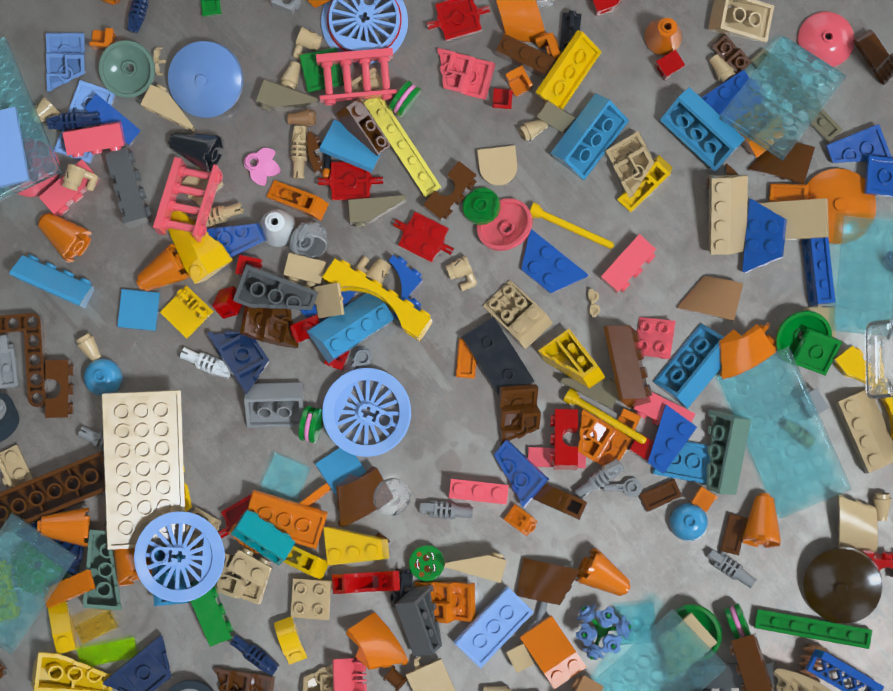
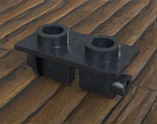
M570 10L569 13H562L560 50H564L577 30H580L581 14L576 13L574 10Z
M395 568V571H399L400 590L391 592V607L396 608L395 604L409 592L405 591V587L412 588L413 574H411L410 570Z

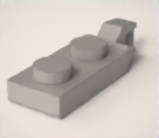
M0 335V389L20 387L14 344H10L9 335Z

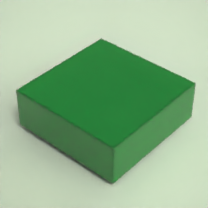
M201 0L203 17L222 15L220 0Z

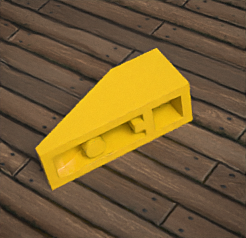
M658 155L634 195L630 198L625 190L617 200L632 212L671 174L673 167Z
M293 546L284 563L321 580L328 567L326 560L296 546Z
M68 601L53 608H48L56 652L61 654L79 649Z

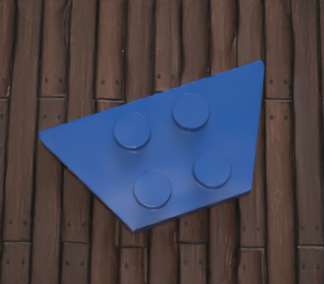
M749 199L742 270L744 273H749L755 268L763 267L769 262L777 261L783 258L787 219L753 199Z
M531 229L521 271L550 294L588 277L585 271Z

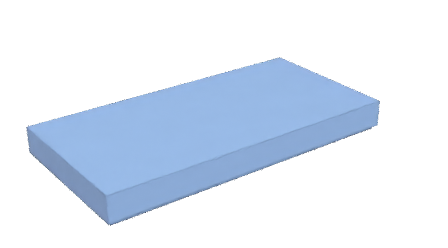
M79 80L68 112L80 111L83 114L89 113L84 108L95 94H98L112 106L116 95L108 89ZM100 124L84 125V127L95 126ZM61 130L54 151L73 158L72 155H67L63 138L65 130ZM91 151L84 152V156L75 157L74 159L83 160L91 164L94 154H91Z
M16 107L0 110V188L30 181Z
M506 585L453 643L482 668L534 611Z

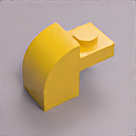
M292 616L274 622L278 641L289 665L306 659L307 654Z

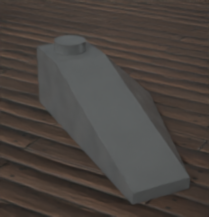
M247 264L233 301L251 308L312 310L319 292L270 271Z

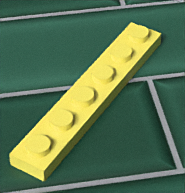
M382 98L368 99L363 102L424 197L427 198L434 191L441 189V185L392 111L389 110L387 103Z

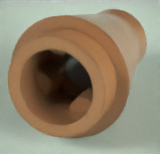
M309 108L288 113V124L306 127L316 125V112Z

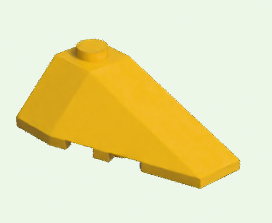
M180 211L172 212L171 221L195 225V221L186 213ZM168 229L183 266L195 284L207 281L233 261L223 244L218 240H214L208 235L207 231L205 236L202 237L201 242H197L192 236V232Z
M38 652L33 665L31 686L34 691H112L111 687H107L102 683L111 674L59 653Z

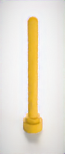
M533 202L530 208L533 219H539L540 217L606 248L612 249L614 247L612 241L543 211L539 204Z
M570 388L565 395L563 401L567 404L580 406L641 444L646 442V437L581 399L578 392Z

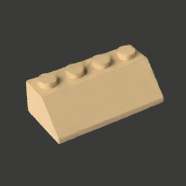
M709 175L708 251L711 255L735 254L745 250L748 175Z
M866 389L835 402L834 404L864 473L873 472L893 463V440L871 389Z

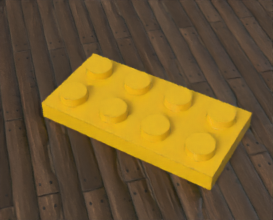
M577 30L535 93L544 101L548 99L559 108L564 109L602 51L584 32Z

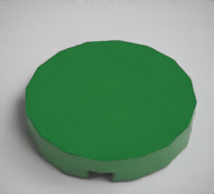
M484 187L474 189L463 201V212L466 218L476 225H486L492 222L498 216L501 209V203L497 194L491 189Z

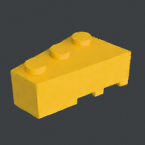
M570 329L538 350L546 363L589 389L605 378L599 366Z
M332 526L323 527L327 565L390 558L388 539Z

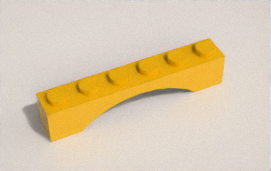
M342 259L341 261L333 260L322 276L325 283H340L341 292H363L381 299L395 312L403 331L417 341H421L432 325L429 313L422 309L418 311L414 308L415 305L406 299L402 301L394 291L390 289L386 291L378 281L374 279L370 281L362 271L358 269L354 271L350 268L351 265Z
M851 346L833 360V363L843 376L864 383L880 398L889 416L890 435L893 440V393L890 394L886 388L888 387L886 382L881 377L878 378L874 373L876 370L870 362L866 363L863 359V352L858 347Z

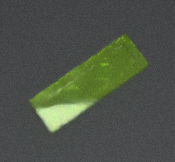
M135 638L77 649L79 662L89 666L130 659L138 653Z

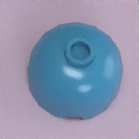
M104 358L91 362L85 369L83 376L84 384L88 391L101 397L102 393H116L123 380L122 371L119 366L112 360Z
M684 503L672 511L669 518V526L677 538L683 541H694L701 538L706 532L708 517L700 506Z

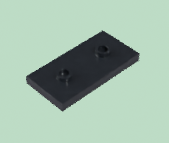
M495 317L490 318L461 337L498 397L500 387L530 385L534 382V379Z

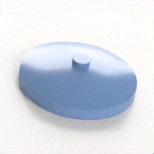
M198 41L183 47L174 56L168 71V85L173 99L184 111L197 117L210 118L227 112L236 104L243 88V72L238 59L228 48L213 41Z

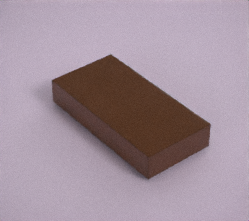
M672 479L639 494L646 511L649 512L682 497V494L675 479Z
M728 514L719 551L739 556L748 518Z

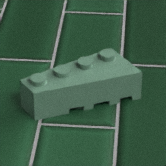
M709 410L708 417H711V426H708V434H711V444L707 450L710 456V463L707 464L706 489L718 494L736 495L751 419L727 411Z
M90 529L86 570H91L96 589L84 593L83 608L122 611L113 549H107V531Z

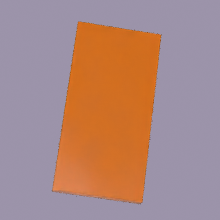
M253 490L247 509L258 514L259 518L265 522L272 523L280 532L290 535L296 541L295 543L317 549L328 514L326 511L257 490Z

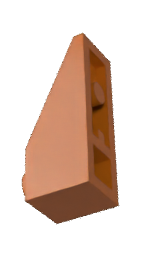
M276 180L273 181L266 196L275 202L320 221L329 203L316 195Z

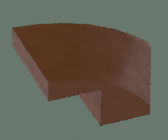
M779 140L761 154L749 166L748 171L804 184L815 147L793 141Z
M244 307L240 334L278 346L295 349L299 346L291 334L290 325L294 324L291 309Z
M537 384L499 388L498 427L500 446L506 440L520 439L527 433H532L540 428L541 411L537 406Z
M372 466L359 478L350 474L336 486L338 496L337 508L340 510V521H338L340 527H344L356 522L393 498L377 467Z
M523 558L516 595L518 597L560 605L566 593L572 588L571 584L582 573V570Z
M215 667L214 669L215 674L218 675L220 691H273L275 676L229 668Z

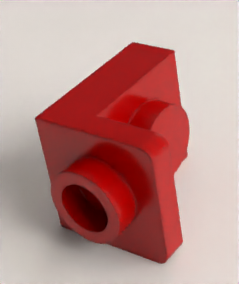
M317 314L290 325L291 334L297 343L311 338L307 331L320 323Z

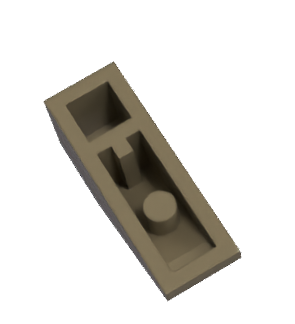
M263 80L256 102L260 105L259 108L265 111H270V109L276 111L317 106L318 98Z
M406 195L348 200L350 224L355 225V228L366 227V224L372 223L405 203Z
M562 378L560 381L561 384L574 389L610 410L618 398L615 380L611 378L609 381L602 379L590 389L572 378Z

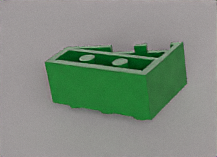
M195 580L190 582V585L192 587L199 582ZM213 586L203 596L190 601L210 647L232 639L231 631H234L231 621L226 620V610L223 603H220L218 599L219 593L216 586Z

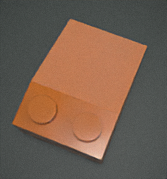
M552 615L519 636L554 689L587 668Z

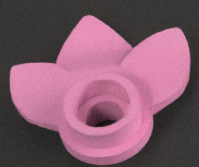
M262 148L257 153H249L244 159L245 168L250 171L251 179L258 185L265 186L267 176H275L281 172L279 165L272 160L275 156V150ZM253 159L257 160L255 166L250 165V161Z

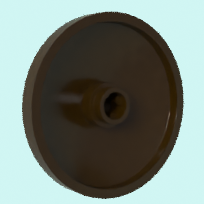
M834 547L819 553L808 565L803 581L804 594L811 608L824 619L842 624L854 623L870 615L877 607L882 594V577L877 565L865 553L850 547Z

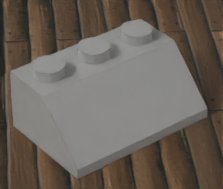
M303 383L254 384L250 391L244 395L247 428L299 427L304 410Z

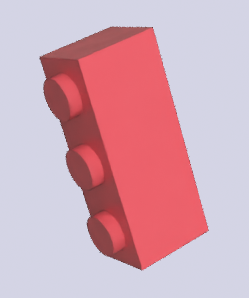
M121 121L65 130L63 132L67 155H72L73 158L84 156V152L91 151V154L102 153V149L110 148V151L122 149L121 146L126 144Z
M80 160L75 165L94 173L83 160ZM63 175L39 198L54 215L62 216L69 210V206L73 202L77 203L84 197L83 193L87 191L86 187L89 179L83 178L77 191L62 186L64 182Z
M639 234L600 279L615 293H618L620 290L624 292L630 285L628 281L632 276L637 278L643 271L641 266L645 262L649 264L655 258L654 252L656 248Z
M653 392L652 396H650V403L635 406L632 409L642 419L646 417L652 419V424L659 426L665 404L691 423L695 416V413Z
M451 479L449 499L507 505L509 485Z

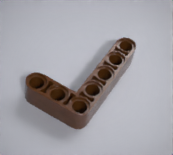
M869 29L855 38L853 41L856 48L879 82L885 85L893 80V53L889 55L876 34Z
M34 313L0 315V335L24 333L28 402L33 407L43 408L45 407V398H48V382L45 379L46 349L44 321ZM37 318V326L31 328L29 325L30 320ZM17 319L19 325L17 328L12 329L10 323L12 320ZM33 337H38V345L32 347L30 343L31 339ZM39 356L40 363L33 366L32 358ZM36 375L41 376V382L38 385L33 383V378ZM37 394H41L43 398L40 404L34 402V397Z

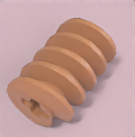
M806 643L809 647H803L802 650L807 652V654L801 655L805 662L799 663L804 669L797 670V673L820 682L819 678L806 671L805 668L815 649L825 652L828 649ZM818 659L812 668L815 671H819L818 668L822 667V663Z

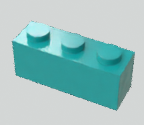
M248 510L241 515L230 533L278 566L286 560L296 542L290 535L280 532L272 523L265 522L259 518L258 514Z

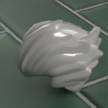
M316 221L301 222L291 234L290 249L296 255L315 258L322 255L327 248L326 229Z

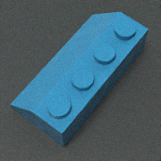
M690 87L675 100L660 119L668 129L715 172L745 140L742 135Z
M595 93L550 154L576 176L585 180L605 154V150L611 146L629 120L610 99Z
M30 254L28 258L22 255L10 270L9 274L84 309H86L95 289L91 286L92 282L81 278L79 281L73 278L74 274L63 270L61 273L56 270V266L48 262L43 265L39 263V258Z
M366 293L344 307L343 315L330 316L307 331V333L329 364L390 324L395 317L383 301Z
M701 323L653 382L675 401L688 409L721 369L719 341L724 337Z

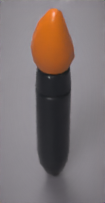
M325 153L322 175L323 178H329L332 156Z

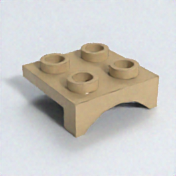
M293 578L291 616L294 618L330 620L332 580Z

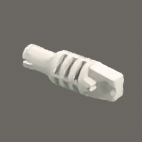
M186 347L183 348L180 359L195 364L196 368L212 375L227 379L230 377L231 373L222 360L204 352L199 354Z

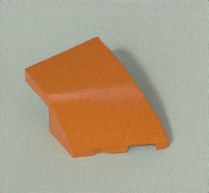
M495 0L505 34L523 42L536 43L535 39L539 38L541 34L546 33L536 0Z
M758 324L742 336L735 330H732L719 341V361L722 365L720 376L724 380L739 375L759 365L776 353Z
M583 409L581 413L578 452L601 466L616 459L621 461L633 439Z
M440 580L415 581V587L433 585L434 591H431L432 603H436V609L434 610L435 622L438 621L439 623L446 624L454 620L472 622L476 618L475 583Z
M375 612L347 630L346 635L359 647L355 657L368 670L379 667H391L393 664L402 663V665H406L409 660L400 643Z

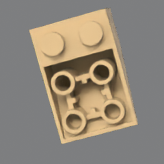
M511 280L483 305L491 316L495 317L496 321L525 350L553 324L548 315Z

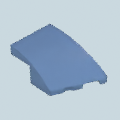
M46 32L47 91H52L54 88L85 74L84 32Z

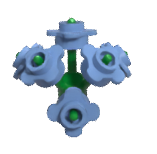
M592 604L591 606L585 605L579 610L580 615L577 617V620H583L585 623L581 624L580 631L576 632V638L581 639L584 645L587 646V649L583 648L582 651L586 652V656L591 660L604 659L605 656L602 655V651L603 653H618L620 651V642L622 641L621 636L624 635L625 639H628L629 633L632 631L631 622L626 620L625 615L622 616V620H619L615 616L612 607L596 612L594 610L596 605ZM592 621L596 627L589 626L588 622ZM617 630L618 635L615 636L613 634H608V631ZM604 637L602 640L603 647L601 648L598 645L601 638Z

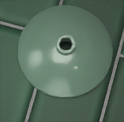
M122 40L111 44L105 49L99 62V74L103 84L110 92L120 97L131 98L143 94L148 90L150 84L153 83L155 63L150 52L143 45L135 41ZM129 64L133 66L132 71L128 69Z

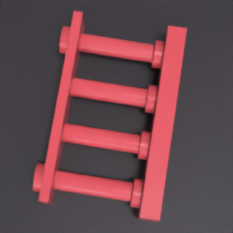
M393 48L316 54L317 66H321L324 71L326 95L320 96V102L326 106L358 98L360 100L382 98V100L387 101L392 100L397 94L396 89L390 90L388 62H390V59H393ZM371 61H378L381 65L383 87L381 91H371L369 70ZM359 62L362 67L364 92L352 93L350 66L352 63ZM333 64H340L342 66L345 94L333 95L331 74Z
M174 157L153 224V228L158 234L165 235L166 231L172 228L192 232L195 240L201 242L202 237L205 236L207 231L206 223L218 184L222 182L223 178L219 167L213 165L211 172L187 168L182 158ZM191 176L209 180L206 190L182 186L183 177ZM183 193L204 198L201 207L176 203L177 195ZM180 211L198 215L196 224L191 225L171 221L172 212Z

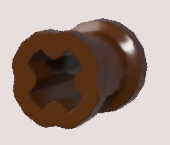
M393 666L384 676L383 680H387L398 691L408 679L395 670L396 667Z

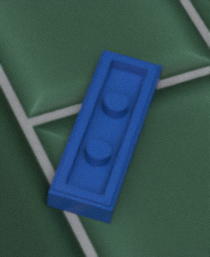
M95 94L84 108L89 113L99 112L100 116L98 118L101 117L102 124L121 121L125 143L128 145L141 131L98 94Z

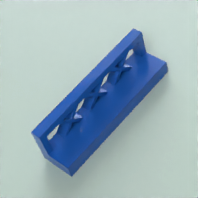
M829 238L801 239L809 307L836 303Z
M814 650L805 668L806 671L840 691H858V688L866 687L867 691H883L884 689L883 685L822 650ZM817 659L821 661L823 667L819 671L812 669ZM835 669L838 678L831 680L828 671ZM850 678L853 687L846 689L843 680Z

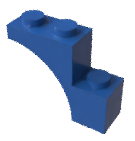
M393 255L388 262L396 270L402 286L401 300L404 301L406 299L415 305L414 308L420 311L421 304L415 298L410 300L409 297L423 282L420 278L422 274L415 268L409 269L406 266L407 262L401 256L396 258ZM394 312L393 316L395 317V319L399 321L397 315Z

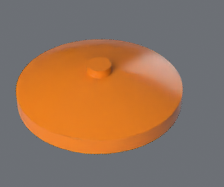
M842 168L829 169L817 174L806 184L809 185L808 200L828 199L829 244L842 245L851 243L869 230L876 215L875 195L864 194L865 179L859 174Z

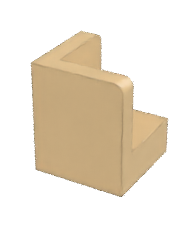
M524 643L506 651L517 673L534 665Z

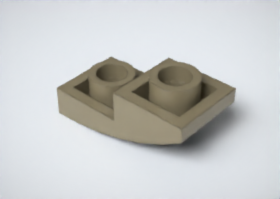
M548 99L536 113L538 118L563 133H566L576 120L575 116L563 108H559Z

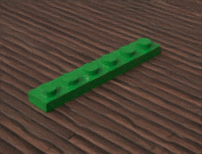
M760 609L756 611L754 628L865 649H870L873 631Z

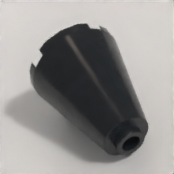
M175 132L171 134L168 140L171 150L206 172L212 171L213 165L218 166L222 156L219 154L220 148H224V140L218 135Z

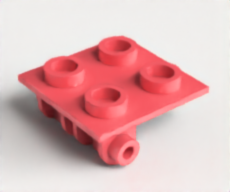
M639 317L637 331L640 341L638 346L642 349L644 356L670 359L676 321Z
M357 658L333 659L334 691H367V684L363 683L367 681V679H363V676L367 675V673H363L366 672V667Z

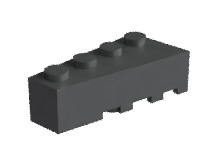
M125 147L105 153L110 176L114 179L113 187L117 197L120 199L118 201L119 209L122 215H125V217H122L123 224L130 229L150 223L149 217L152 216L149 205H145L144 199L147 196L144 187L140 188L139 185L141 176L139 170L134 168L133 163L136 162L133 151L130 152Z
M770 661L769 664H766L772 686L775 687L777 685V676L774 675L776 661ZM738 663L694 665L695 689L712 691V689L719 688L720 691H731V688H739V691H743L741 683H744L742 675H738L735 666Z

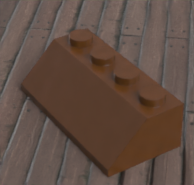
M630 325L604 326L619 400L628 408L650 403L652 391L650 385H647L646 382L648 373L646 367H643L642 364L644 355L642 349L638 346L640 341L638 331H635Z

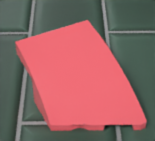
M438 48L437 52L441 62L440 70L443 75V88L486 100L496 64Z

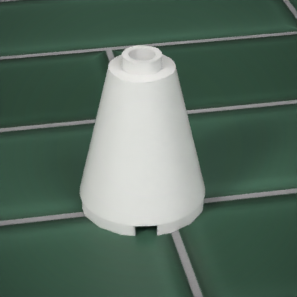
M283 209L268 211L263 215L259 223L267 240L265 242L274 247H282L289 244L291 234L297 228L294 217Z

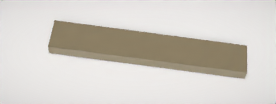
M764 48L750 60L756 70L827 143L843 130Z

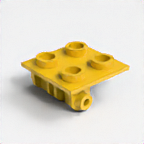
M186 285L176 293L177 295L160 313L188 339L214 311Z

